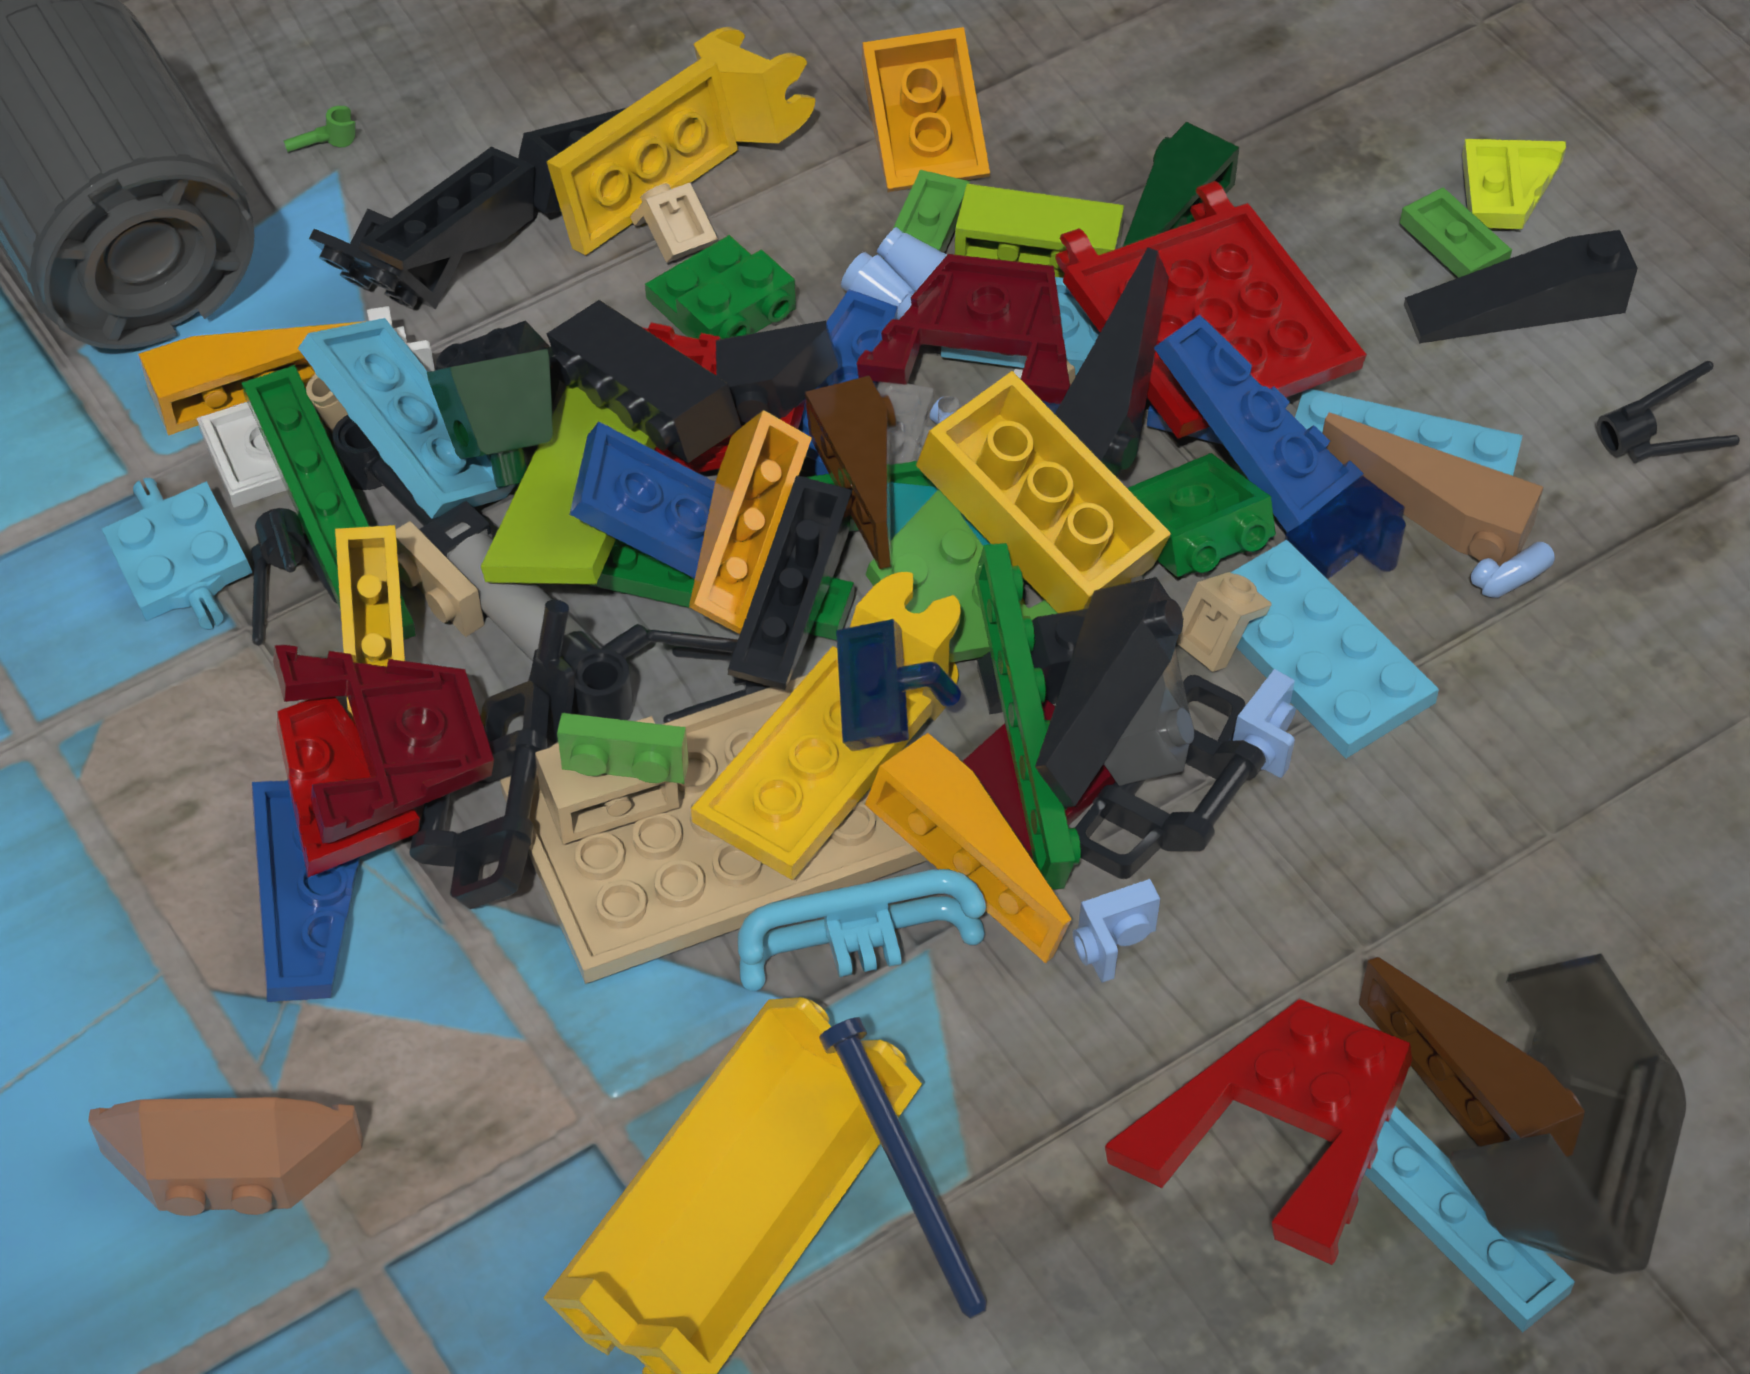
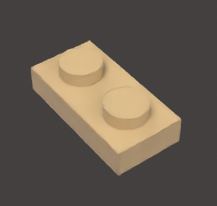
M411 521L397 528L398 571L401 581L408 588L416 586L425 595L433 614L442 623L450 621L465 637L483 627L484 621L478 589Z

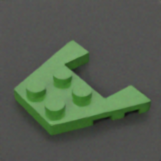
M938 489L892 538L891 567L879 569L873 559L869 563L865 575L874 586L891 574L898 572L913 573V598L905 607L912 613H921L933 601L954 595L959 600L960 622L949 642V663L980 658L990 652L975 581V573L983 545L966 523L965 519L967 518ZM1022 600L1019 601L1022 616H1030L1031 620L1038 616L1057 614L1045 600L1031 608H1027Z

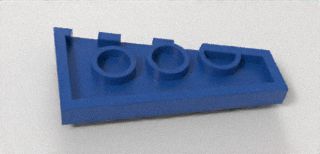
M288 780L252 782V806L267 1002L331 998L360 857L308 877Z

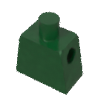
M538 350L427 372L430 387L456 455L460 459L489 454L496 487L520 483L527 470L523 447L551 442L553 437L548 350Z

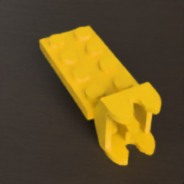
M732 27L716 29L693 44L697 57L695 63L548 160L547 165L572 249L584 255L589 254L633 223L630 216L642 203L640 197L645 192L661 184L668 183L671 189L693 182L738 151L736 141L779 144L796 132L812 114L815 107V98L809 95L794 94L786 100L785 93L787 88L799 79L807 65L806 59L795 53H784L769 60L740 48L745 38L742 31Z
M894 573L876 583L855 607L843 651L835 646L829 649L691 807L692 822L793 880L870 789L880 765L899 753L928 718L935 721L953 699L958 687V668L954 662L949 663V642L960 622L959 600L954 595L933 601L921 613H912L905 607L913 598V573Z

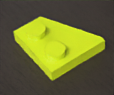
M1465 139L1462 159L1467 209L1488 228L1523 229L1563 162L1566 142Z

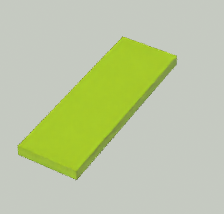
M573 384L567 385L552 415L553 437L551 442L538 445L481 564L485 582L597 584L616 538L569 515L587 436L595 425L601 422L654 450L656 446L649 436L636 427L628 428L613 411L604 405L601 407L596 406L581 389Z

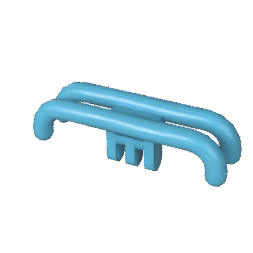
M950 869L927 870L771 902L756 908L744 919L738 932L740 980L745 989L758 991L765 984L764 965L771 956L827 943L830 944L839 977L852 975V960L849 953L858 951L864 972L876 970L877 963L873 948L880 946L883 948L884 958L888 967L900 965L902 963L901 953L894 929L933 921L952 923L957 927L964 943L977 945L982 942L985 936V930L979 917L986 910V902L982 892L973 880L963 873ZM933 894H948V895H951V896L954 897V898H951V897H948V896L927 897V898H922V899H918V900H913V901H908V902H903V903H898V904H893V905H889V906H888L889 903H894V902H899V901H904V900L919 898V897L928 896V895H933ZM824 917V919L773 929L778 926Z

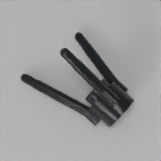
M1705 361L1640 400L1601 415L1597 426L1600 439L1606 450L1614 457L1629 453L1632 461L1637 463L1651 456L1738 445L1740 438L1737 435L1650 444L1651 437L1657 434V422L1650 408L1710 372L1714 367L1713 362Z
M286 508L271 509L263 513L255 523L258 544L251 548L254 562L252 642L257 646L261 645L264 641L268 564L271 563V565L277 568H285L287 572L292 573L296 570V564L305 556L333 602L337 603L307 535L303 533L296 512Z
M649 630L646 635L647 639L651 642L677 645L672 649L674 656L694 659L731 661L738 639L660 630ZM732 676L733 684H744L745 689L664 716L663 722L667 723L770 688L771 686Z

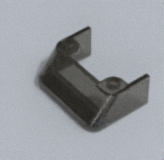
M1602 953L1508 974L1506 984L1536 1027L1532 1046L1527 1054L1545 1065L1563 1087L1570 1089L1577 1097L1580 1106L1585 1110L1573 1155L1566 1157L1551 1134L1548 1133L1453 1151L1450 1163L1485 1211L1491 1226L1496 1228L1504 1238L1614 1275L1642 1271L1647 1267L1650 1260L1686 1113V1094L1680 1074Z

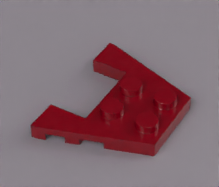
M947 254L910 297V308L899 320L892 319L881 331L882 340L872 352L865 350L856 363L858 378L870 376L872 381L907 385L922 344L944 346L950 349L993 352L1006 356H1026V363L1020 379L1041 401L1061 404L1070 388L1054 266Z
M275 645L273 663L284 702L335 696L348 697L370 773L369 778L312 784L311 803L322 844L339 840L492 775L494 758L465 669L388 659L387 667L353 662L350 653L328 651L327 658L297 655L298 646Z

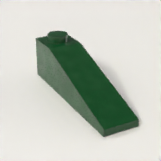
M1185 122L1171 138L1165 137L1155 151L1153 166L1123 247L1195 222L1196 220L1190 211L1191 207L1203 202L1196 192L1197 187L1216 181L1227 194L1235 185L1239 147L1189 122Z

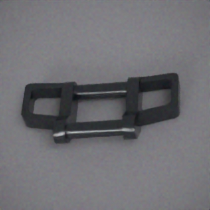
M1198 675L1187 676L1183 684L1188 703L1199 701L1228 716L1218 741L1194 729V739L1189 744L1185 764L1216 779V781L1193 812H1172L1171 814L1135 796L1145 780L1124 785H1118L1115 781L1112 785L1107 784L1103 786L1094 798L1092 807L1075 827L1080 840V858L1117 878L1128 879L1160 848L1170 852L1204 850L1215 835L1214 824L1246 779L1255 778L1266 763L1264 753L1258 747L1244 740L1233 741L1237 716L1246 706L1243 698ZM1106 819L1143 840L1129 853L1118 854L1089 838L1102 821Z
M532 681L524 682L488 697L483 703L480 717L494 758L492 775L475 783L487 784L511 775L505 815L458 834L454 831H444L451 793L424 804L420 830L412 836L409 854L415 861L427 865L454 867L450 895L468 909H473L509 896L517 891L521 883L534 831V826L529 820L537 771L535 752L544 750L547 747L549 695ZM524 710L523 729L502 737L507 718ZM499 859L498 867L494 874L478 881L480 866Z

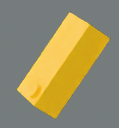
M1013 371L929 430L916 466L991 544L1007 543L1011 565H1018L1020 567L1022 577L1057 613L1088 609L1094 590L1130 583L1131 578L1143 575L1154 566L1171 535L1167 528Z

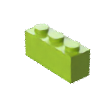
M967 184L955 228V255L1054 266L1055 277L1063 278L1064 272L1055 259L1057 253L1067 250L1060 240V235L1080 228L1087 235L1098 255L1118 249L1121 245L1124 205Z

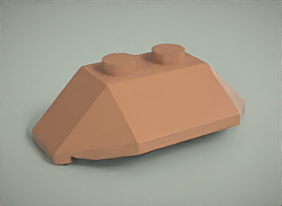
M277 1097L140 1099L116 1104L109 1109H91L88 1119L101 1153L159 1211H169L181 1216L198 1215L204 1210L234 1209L243 1214L259 1215L268 1212L270 1209H291L362 1149L363 1142L362 1132L353 1105L336 1104L330 1108L315 1101Z

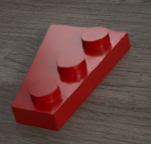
M336 696L308 699L277 711V731L308 877L418 832L420 817L414 809H411L334 842L322 844L311 803L312 784L370 777L356 725Z

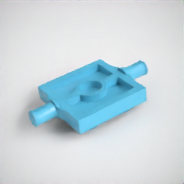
M143 478L150 495L146 494L140 480L137 481L133 486V492L143 509L102 528V531L145 620L149 621L172 609L192 606L202 628H213L205 612L207 610L210 612L216 626H218L223 621V614L219 610L213 596L225 585L253 572L207 481L167 499H163L154 479Z

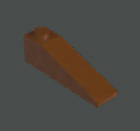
M870 376L806 391L805 399L809 436L812 437L811 441L834 484L852 490L851 516L879 569L891 567V451L889 429L896 427V417L892 402L888 395L880 396Z
M1380 957L1368 960L1359 1005L1382 1032L1411 1043L1412 1063L1410 1066L1508 1181L1573 1155L1585 1110L1580 1106L1575 1094L1570 1089L1563 1087L1545 1065Z

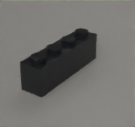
M601 300L594 302L546 333L554 354L550 358L551 366L558 378L568 386L573 384L581 389L596 406L601 407L604 405L613 411L628 428L636 427L641 430L662 451L668 449L689 463L741 428L727 382Z

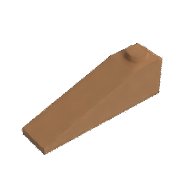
M1328 413L1323 428V434L1330 440L1326 448L1342 464L1351 460L1364 473L1355 482L1456 551L1472 556L1479 561L1491 558L1501 566L1522 551L1535 523L1543 486L1337 414Z

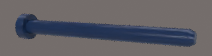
M860 1017L842 1021L824 1031L819 1036V1039L827 1054L837 1052L962 1313L970 1319L975 1318L986 1312L987 1301L860 1041L867 1035Z

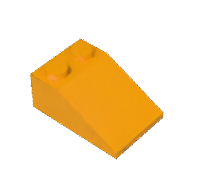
M964 27L862 42L861 66L887 192L911 189L920 170L962 180L990 177Z

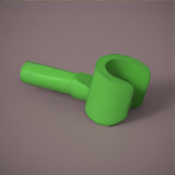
M334 106L326 113V126L315 128L313 131L283 141L287 152L326 141L336 147H347L355 138L356 122L351 121V110L349 107Z

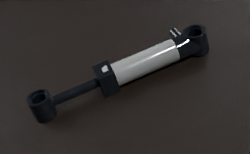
M348 415L344 416L333 429V441L337 458L350 486L360 490H373L384 486L423 525L419 530L478 589L482 611L533 662L534 651L538 649L545 603L553 599L538 584L485 582L481 564L493 541L490 523L467 501H464L440 517L431 519L426 511L416 503L411 492L393 469L384 462L379 451L360 427ZM568 615L561 658L570 665L574 672L573 704L576 715L619 720L630 719L633 712V699L629 665L625 659L650 643L646 637L648 631L643 625H634L601 647Z

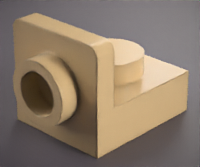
M666 183L648 190L640 197L642 203L630 216L635 227L644 223L648 224L666 263L706 249L718 239L691 183L673 189Z
M1227 572L1199 581L1182 613L1184 618L1183 629L1178 636L1177 644L1212 672L1226 668L1249 621L1267 615L1272 604L1257 592L1256 586L1249 579L1238 574Z

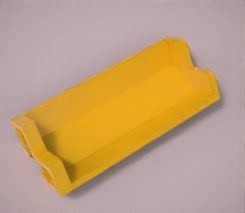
M797 997L770 999L764 1004L543 1297L586 1343L606 1355H609L616 1346L623 1352L635 1356L645 1365L642 1374H717L880 1145V1141L837 1052L827 1054L819 1039V1036L831 1026L827 1013L817 1003L807 998ZM863 1040L861 1043L899 1118L922 1083L906 1066L905 1056L894 1045L883 1040Z

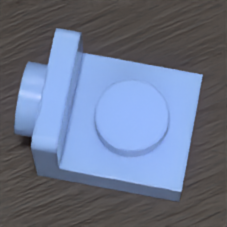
M1274 669L1237 716L1233 741L1244 740L1258 747L1266 758V763L1261 770L1264 769L1282 778L1289 769L1295 738L1286 732L1296 711V708L1290 705L1295 680Z
M1150 879L1081 902L1078 928L1073 930L1074 945L1082 963L1085 966L1092 964L1102 983L1115 977L1118 955L1117 944L1120 946H1130L1142 941L1150 933L1156 931L1160 897Z

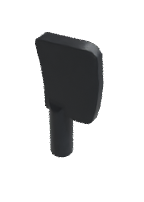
M549 600L545 603L538 649L534 651L532 668L528 681H532L549 695L547 739L554 743L558 742L557 731L562 713L572 714L575 678L570 665L561 658L569 605L561 600Z

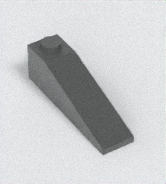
M1142 575L1131 578V582L1144 580ZM1176 648L1174 649L1171 662L1104 762V765L1118 785L1184 771L1189 744L1194 739V726L1190 716Z

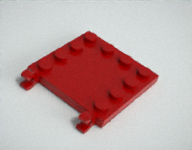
M1216 181L1197 187L1196 192L1203 202L1191 207L1190 211L1196 220L1195 222L1098 255L1087 235L1080 228L1060 235V240L1067 250L1057 253L1055 259L1064 272L1063 283L1099 332L1104 327L1145 251L1149 247L1158 251L1169 277L1156 345L1195 317L1201 315L1252 365L1250 375L1256 381L1268 388L1274 386L1285 397L1342 377L1363 367L1367 356L1365 351L1250 204L1246 203L1234 207L1222 186ZM1155 351L1147 393L1150 402L1178 439L1210 427Z

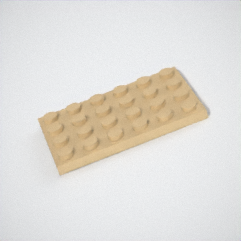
M807 675L790 680L786 690L770 687L662 724L686 727L689 765L685 783H677L679 808L562 844L540 790L538 771H536L529 820L533 823L534 831L528 854L585 984L740 929L744 919L756 908L771 902L867 883L928 861L865 805L871 787L793 880L692 822L691 807ZM511 776L500 780L502 794L506 803Z

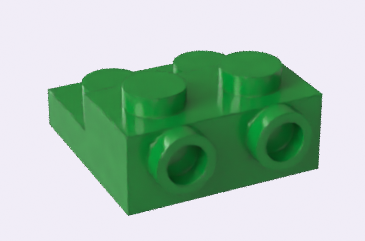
M730 235L645 283L646 299L684 335L699 339L701 333L719 336L720 339L753 334L773 322L781 321L796 309L795 279L762 249L751 255Z
M1212 453L1127 488L1171 533L1157 561L1177 577L1195 572H1208L1218 564L1221 558L1233 553L1257 551L1267 543L1269 538L1276 535L1271 496Z

